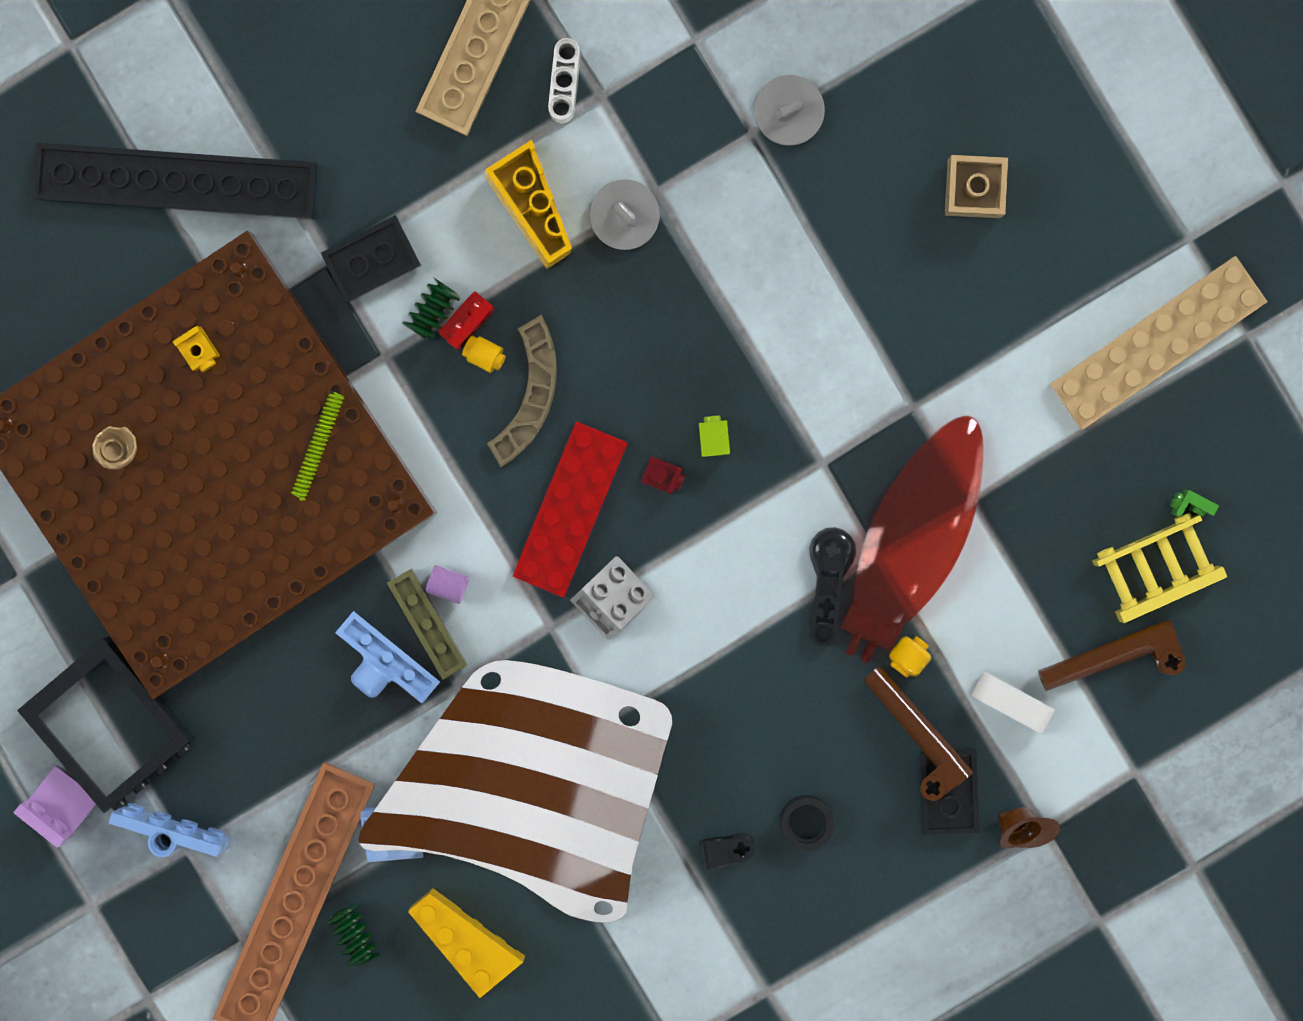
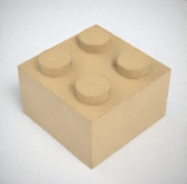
M951 155L947 159L945 216L1003 217L1006 209L1008 158Z

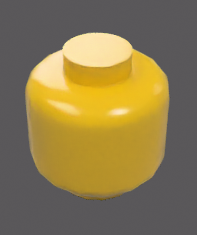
M906 636L901 638L889 654L892 660L890 665L906 678L910 675L917 677L931 660V655L926 651L929 645L917 636L913 640Z

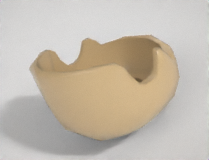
M109 426L96 435L93 441L94 458L105 468H124L133 461L137 452L135 436L126 427Z

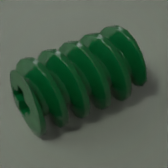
M436 278L434 280L437 282V285L427 284L431 294L421 293L420 295L425 303L415 302L414 306L419 312L408 313L412 323L402 322L403 325L424 339L425 337H436L431 328L441 329L442 325L437 319L447 320L448 316L444 309L454 310L450 300L460 301L461 299L454 290Z
M357 903L337 911L327 922L328 925H337L332 935L342 936L336 943L337 946H347L341 955H351L346 966H358L380 955V952L371 953L376 947L375 942L366 943L372 936L370 932L362 933L367 927L366 922L357 923L362 917V913L352 912L358 906Z

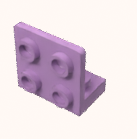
M55 766L27 801L21 803L13 813L58 848L69 840L96 804L72 776L59 766Z

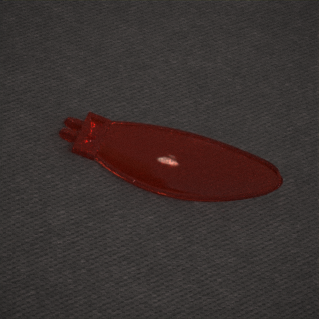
M961 416L955 418L938 429L907 462L882 499L862 547L856 573L854 601L841 623V628L854 634L847 647L846 654L851 656L855 653L861 637L870 641L862 654L861 661L868 663L876 645L892 651L904 625L931 600L959 558L974 519L983 469V436L978 422L973 417Z

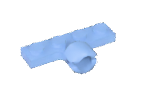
M354 611L335 632L363 656V662L351 675V681L368 697H377L388 683L395 682L423 704L440 683V681Z

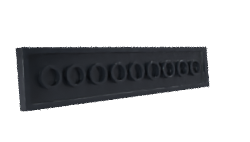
M36 143L33 199L314 219L317 163Z

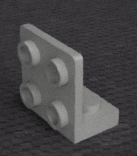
M616 556L570 601L609 640L654 598V594Z

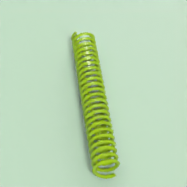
M334 392V395L328 394L330 398H327L328 402L325 403L328 407H323L326 411H321L324 415H320L322 419L318 420L322 424L318 423L317 426L320 428H315L317 432H314L315 436L310 441L313 445H308L311 449H307L309 453H306L307 457L304 458L307 462H302L305 466H300L303 470H299L301 474L297 475L301 479L297 478L296 481L299 483H294L297 487H292L295 491H291V494L299 497L300 501L306 500V493L309 492L307 488H310L309 484L312 483L311 480L316 475L313 471H317L315 467H318L317 463L320 462L319 459L324 454L321 450H325L323 446L327 445L325 442L330 437L328 433H332L329 429H333L331 425L335 424L333 421L338 416L336 412H339L338 408H341L340 404L345 399L336 392Z

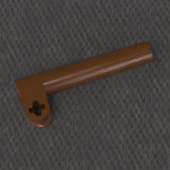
M1168 619L1040 669L1038 674L1045 691H1049L1150 653L1158 670L1167 675H1176L1182 672L1186 661L1174 626ZM1168 655L1170 658H1176V662L1173 664L1174 669L1165 666V662L1168 661Z
M881 666L877 667L863 680L936 767L921 782V793L927 800L935 801L941 799L974 773ZM928 781L933 783L938 781L941 784L938 788L940 791L939 795L936 796L934 793L927 794L926 790L929 787L926 783Z

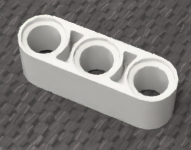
M563 38L557 42L553 56L548 107L552 119L560 124L571 121L576 105L580 49L577 42L570 38ZM565 47H571L575 50V55L573 58L566 60L560 57V51ZM562 75H568L572 78V83L570 86L562 88L557 85V79ZM558 103H566L569 106V111L564 116L554 113V108Z
M985 671L971 694L972 697L1040 734L1043 733L1055 711L1052 707Z

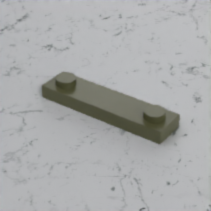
M413 569L387 582L441 678L445 679L466 667L468 664Z

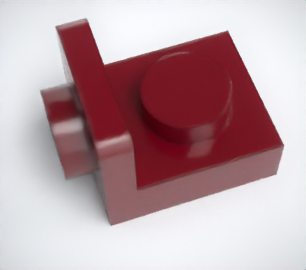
M651 456L641 482L672 494L674 489L680 491L685 475L680 474L682 468Z

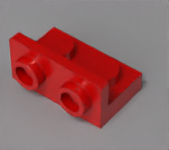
M474 291L442 326L439 334L459 351L496 309Z

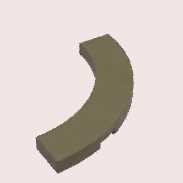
M542 315L518 328L528 358V384L522 405L514 419L497 437L487 443L500 467L515 459L533 441L542 428L553 402L557 379L556 354L549 328Z

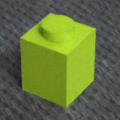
M721 416L704 417V423H699L702 457L730 454L727 420L721 421Z

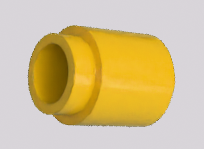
M471 336L462 351V356L466 357L468 362L489 373H492L494 369L499 370L506 358L502 354V347L480 336L478 338Z

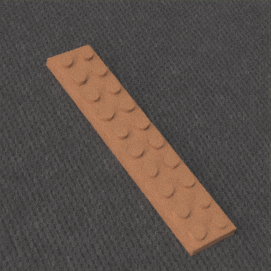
M323 762L213 1019L217 1021L274 1020L359 824L361 811H364L376 783L330 763Z

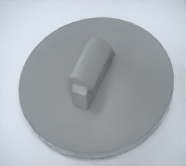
M796 75L779 76L769 81L759 92L755 103V119L759 129L769 140L785 146L799 145L811 139L820 129L825 114L824 101L817 87L809 80Z
M626 179L613 181L601 188L592 201L590 208L592 228L597 237L612 248L619 250L638 248L653 237L659 225L660 210L654 194L639 182Z

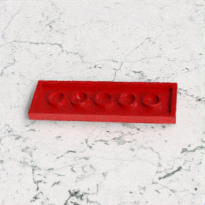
M577 421L575 422L512 577L563 598L565 597L628 442Z

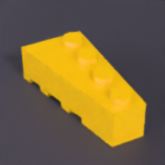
M531 139L485 169L484 177L539 259L548 269L571 253L572 247Z
M434 888L415 902L408 911L479 998L524 961L525 955L518 950L516 951L498 935H494L483 927V924L464 913L461 908Z

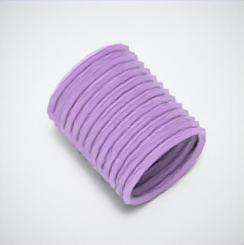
M435 565L430 574L425 592L460 604L469 581V576Z

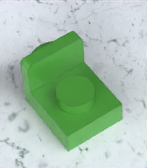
M1183 489L1182 493L1178 492L1170 505L1173 508L1171 514L1176 517L1182 516L1188 504L1190 505L1188 510L1201 517H1204L1205 514L1214 516L1219 505L1187 489Z

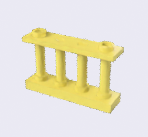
M1190 512L1185 513L1181 517H1176L1174 519L1175 524L1117 550L1110 547L1097 553L1099 558L1092 560L1094 566L1106 565L1122 601L1120 604L1121 609L1115 611L1119 622L1126 623L1227 578L1223 567H1214L1213 564H1209L1192 526L1202 521L1200 515L1191 516ZM1180 530L1183 531L1199 567L1197 569L1198 574L1190 578L1183 574L1167 539V536ZM1155 541L1173 578L1171 581L1173 586L1164 590L1161 586L1158 587L1141 549ZM1131 553L1148 591L1146 592L1147 597L1139 601L1136 598H1132L1115 560Z

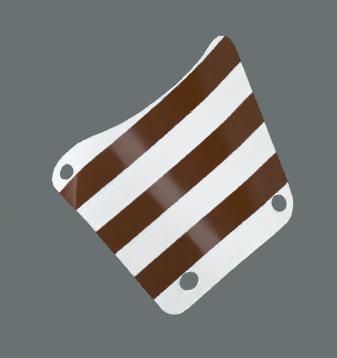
M509 660L494 661L476 670L463 685L362 826L358 838L359 844L364 849L371 851H420L470 862L500 873L524 885L570 916L593 922H612L618 920L627 911L633 862L672 726L670 711L663 703L569 672ZM496 672L501 676L499 686L492 690L484 689L481 686L482 677L486 673ZM631 706L638 710L640 721L637 725L626 726L620 721L619 712L623 707ZM599 901H606L611 904L613 910L610 914L600 915L595 912L594 906Z

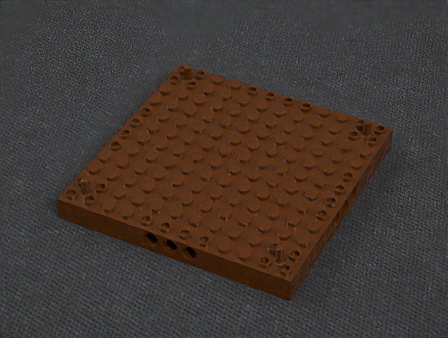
M245 231L0 394V470L152 699L160 697L437 513L255 236L249 231ZM196 326L203 328L220 355L214 359L216 364L204 372H201L200 369L192 371L177 346L172 342ZM196 345L192 348V354L199 356L201 348ZM334 392H336L345 399L340 404L341 408H338L339 412H336L338 416L333 421L335 424L331 425L333 429H329L332 433H328L330 437L325 442L327 445L323 446L325 450H321L324 454L321 455L322 458L317 463L318 467H315L317 471H313L316 475L313 476L314 479L309 484L310 488H307L309 492L306 493V500L300 501L299 497L291 494V491H295L292 487H297L294 485V483H299L296 481L297 478L301 479L297 475L301 474L299 470H303L300 466H305L302 462H307L304 458L307 457L305 454L309 453L307 449H311L308 445H313L310 441L315 436L314 432H317L315 428H320L317 426L318 423L322 424L318 420L322 419L320 415H324L321 411H326L323 407H328L325 405L328 402L326 399L330 398L328 394L334 395ZM109 426L126 427L136 438L137 452L130 464L121 469L105 468L97 462L93 455L92 444L96 435Z

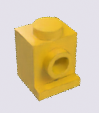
M199 326L194 327L172 341L192 371L200 369L201 372L210 369L216 364L214 359L220 356L203 328ZM196 345L201 348L199 356L192 354V348Z

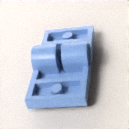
M128 803V806L124 805L112 812L108 823L149 836L148 848L152 854L158 857L169 856L181 846L218 857L228 848L230 837L224 836L225 832L222 830L208 828L207 831L198 828L196 822L185 819L178 822L172 820L171 815L155 811L152 814L144 811L143 806L134 803ZM165 835L170 838L171 843L166 840Z

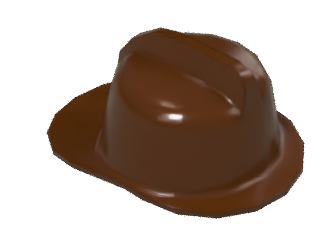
M1026 807L1000 812L998 815L1000 831L1002 833L999 842L1003 848L1039 847L1054 840L1060 831V824L1055 819L1037 817Z

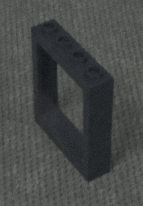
M109 636L98 641L17 710L103 813L111 809L115 811L128 802L125 798L132 791L137 794L149 784L146 780L153 773L157 776L171 766L168 761L175 755L180 758L192 748L189 743L195 739L161 697L151 698L117 645ZM104 659L107 660L173 738L171 743L108 796L101 791L38 716Z

